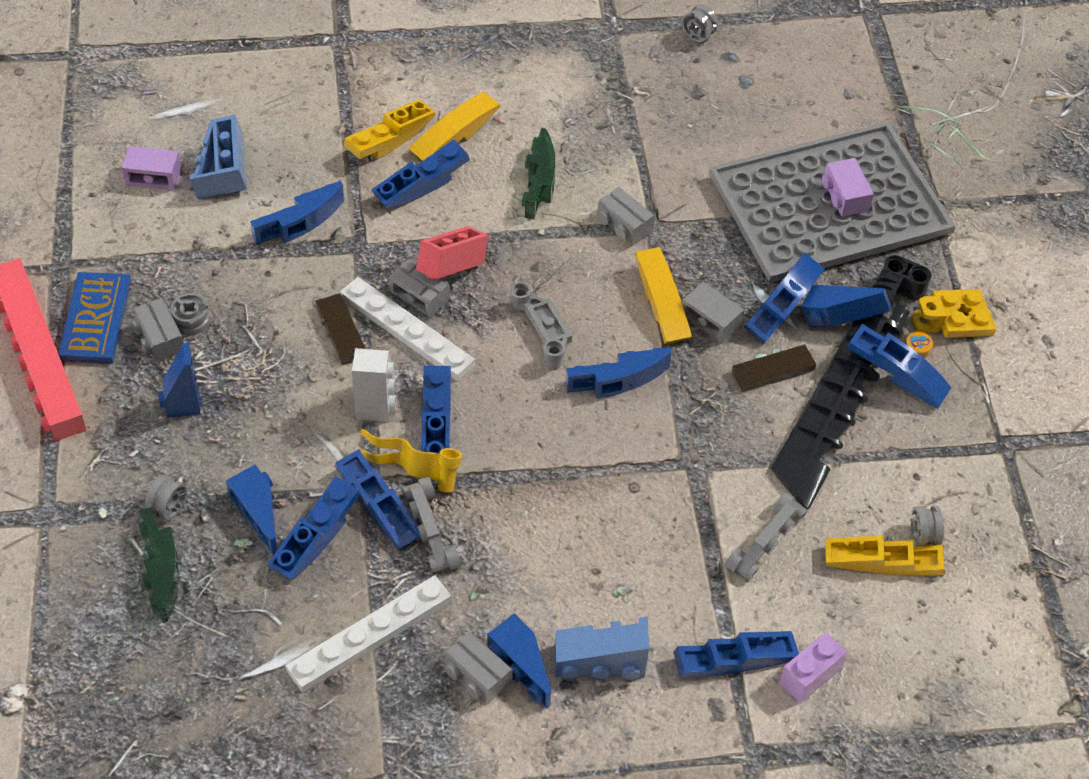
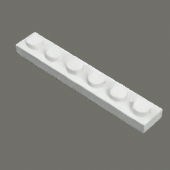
M357 277L340 291L346 303L435 366H451V377L456 381H459L475 366V358L361 278Z
M434 575L285 665L286 671L303 693L452 602V596Z

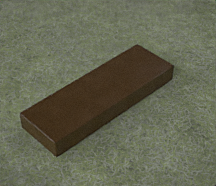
M341 294L316 300V308L342 365L353 362L355 348H366Z
M804 344L733 365L732 373L743 392L816 369V362Z

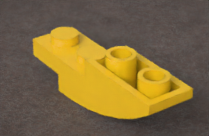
M418 99L383 114L381 123L344 139V147L359 159L371 154L378 159L416 135L432 120L436 112L422 100Z

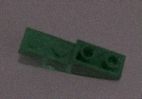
M541 128L538 137L533 138L531 146L532 155L528 154L525 161V169H528L529 192H524L521 206L525 207V218L534 220L541 202L551 204L555 185V152L551 137L546 128Z
M152 507L140 510L143 522L138 523L142 539L148 538L150 545L145 546L149 559L143 560L146 572L141 573L146 590L152 588L154 596L149 597L153 614L160 613L162 623H165L170 619L178 593V556L171 527L159 530Z

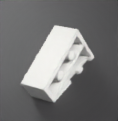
M355 348L352 379L356 420L389 422L390 411L395 412L394 362H391L389 351Z

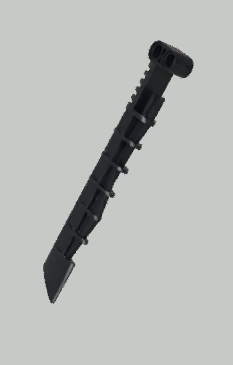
M891 255L885 259L884 266L876 279L877 282L872 287L885 289L892 307L899 293L912 299L924 297L927 293L932 274L923 265L898 255ZM896 305L890 318L886 317L888 314L886 312L852 322L772 466V470L777 478L800 505L807 510L811 507L831 470L830 467L819 460L831 447L842 449L843 444L838 439L851 426L855 425L854 417L857 404L868 401L867 396L861 392L863 379L878 381L880 378L879 373L871 368L873 363L849 350L847 347L862 324L883 337H886L889 332L900 339L904 334L902 327L910 314V311L906 310L907 306L901 305V307Z

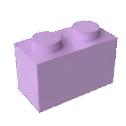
M129 146L122 166L125 185L175 190L182 169L179 151Z
M851 158L827 163L825 174L822 176V183L824 188L828 189L832 204L838 209L841 216L870 211L874 193L857 160Z
M825 632L783 667L779 684L801 704L842 669L847 651Z

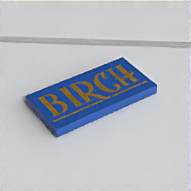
M77 273L58 352L61 361L114 362L131 284L130 274Z

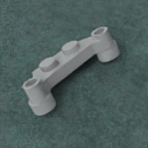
M525 282L514 283L510 287V299L513 309L516 312H526L543 341V356L546 359V367L550 370L559 369L565 355L566 346L572 342V334L550 298L543 299L531 294V287Z
M430 477L418 479V483L403 487L414 519L420 518L422 525L417 527L422 542L428 541L433 555L428 556L432 572L435 573L447 568L453 570L461 567L455 545L443 547L438 528L427 500L436 497Z
M787 491L782 494L773 507L777 515L754 540L747 553L737 547L727 559L724 565L733 573L737 571L750 581L760 568L756 565L757 561L764 553L771 554L779 542L777 540L779 535L783 534L786 536L794 523L798 524L803 519L808 510L795 501V497Z

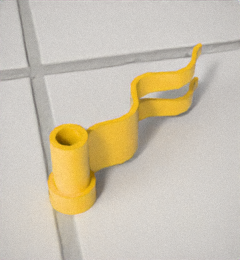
M361 429L360 435L364 436L372 445L379 448L401 451L387 454H372L364 449H359L366 460L376 464H399L403 466L407 474L413 477L424 478L429 476L430 479L438 481L437 488L442 492L454 491L457 468L460 467L462 453L460 451L445 448L440 451V454L421 452L412 448L411 444L405 439L378 438L368 431Z

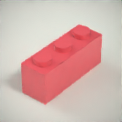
M466 226L421 240L416 270L426 274L425 276L429 279L439 280L442 277L483 264L489 235Z

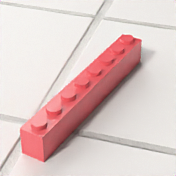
M21 258L0 264V313L5 312L7 315L2 317L7 333L13 331L14 335L10 336L14 351L21 352V355L17 356L22 372L28 371L29 375L24 376L30 392L35 391L37 394L32 397L37 412L43 411L45 415L40 417L45 433L51 431L55 442L87 431L79 405Z

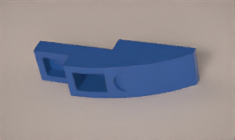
M453 139L418 165L411 161L371 189V191L386 208L409 203L451 181L450 174L470 160L469 155Z
M338 181L294 197V206L250 221L252 237L256 245L281 237L283 242L287 243L321 225L344 202L343 183Z
M804 253L750 318L744 328L764 344L796 307L825 268L807 253Z
M862 324L847 347L849 350L893 375L891 382L937 409L951 389V386L925 358L889 332L886 337H883Z
M654 348L636 352L627 351L625 353H618L616 363L566 368L565 385L567 393L594 390L595 398H602L636 389L654 380L670 368L671 348Z
M424 366L421 452L440 454L442 449L450 448L451 366Z
M335 476L307 517L298 520L267 566L291 581L302 573L321 554L347 521L345 515L361 494L359 489Z

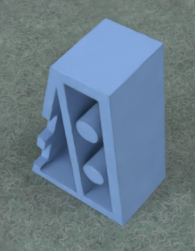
M232 115L212 119L203 141L204 148L196 160V170L194 174L191 173L189 179L197 199L247 190L244 136L237 117Z
M648 616L638 618L639 623L621 626L620 621L611 622L610 628L594 630L593 625L556 630L555 677H563L565 679L593 677L599 680L609 677H623L627 680L645 677L649 653Z

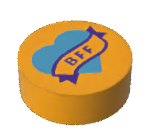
M913 332L908 335L905 344L925 358L931 352L933 341L926 333Z

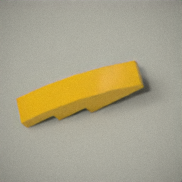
M483 91L445 115L408 149L422 162L453 139L457 143L462 138L468 141L501 106Z
M657 247L635 252L648 302H651L655 321L660 325L664 344L690 340L692 335L685 311L661 248Z
M883 535L825 538L826 566L889 575H945L943 545L914 546L913 540L884 541Z

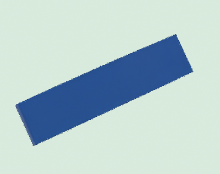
M359 449L335 462L334 467L343 480L359 489L361 494L357 498L358 501L399 550L420 538L417 523L393 487L389 489L377 469L371 468Z
M792 631L740 632L735 639H708L705 645L677 646L673 654L680 678H694L740 673L787 663L795 658L799 651Z

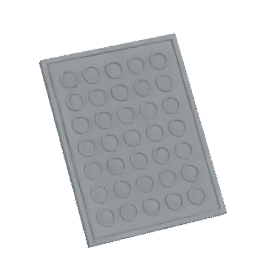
M889 121L710 167L709 170L711 179L769 283L782 280L804 253H807L823 268L951 234L954 233L955 229L953 221ZM855 158L874 196L870 211L842 217L838 209L833 206L828 189H825L823 186L822 176L825 174L827 163Z

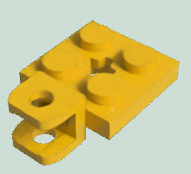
M981 289L933 291L930 296L919 299L918 305L920 310L914 311L911 315L916 331L939 333L942 328L945 338L994 336L997 330ZM919 319L926 320L928 324L921 323Z

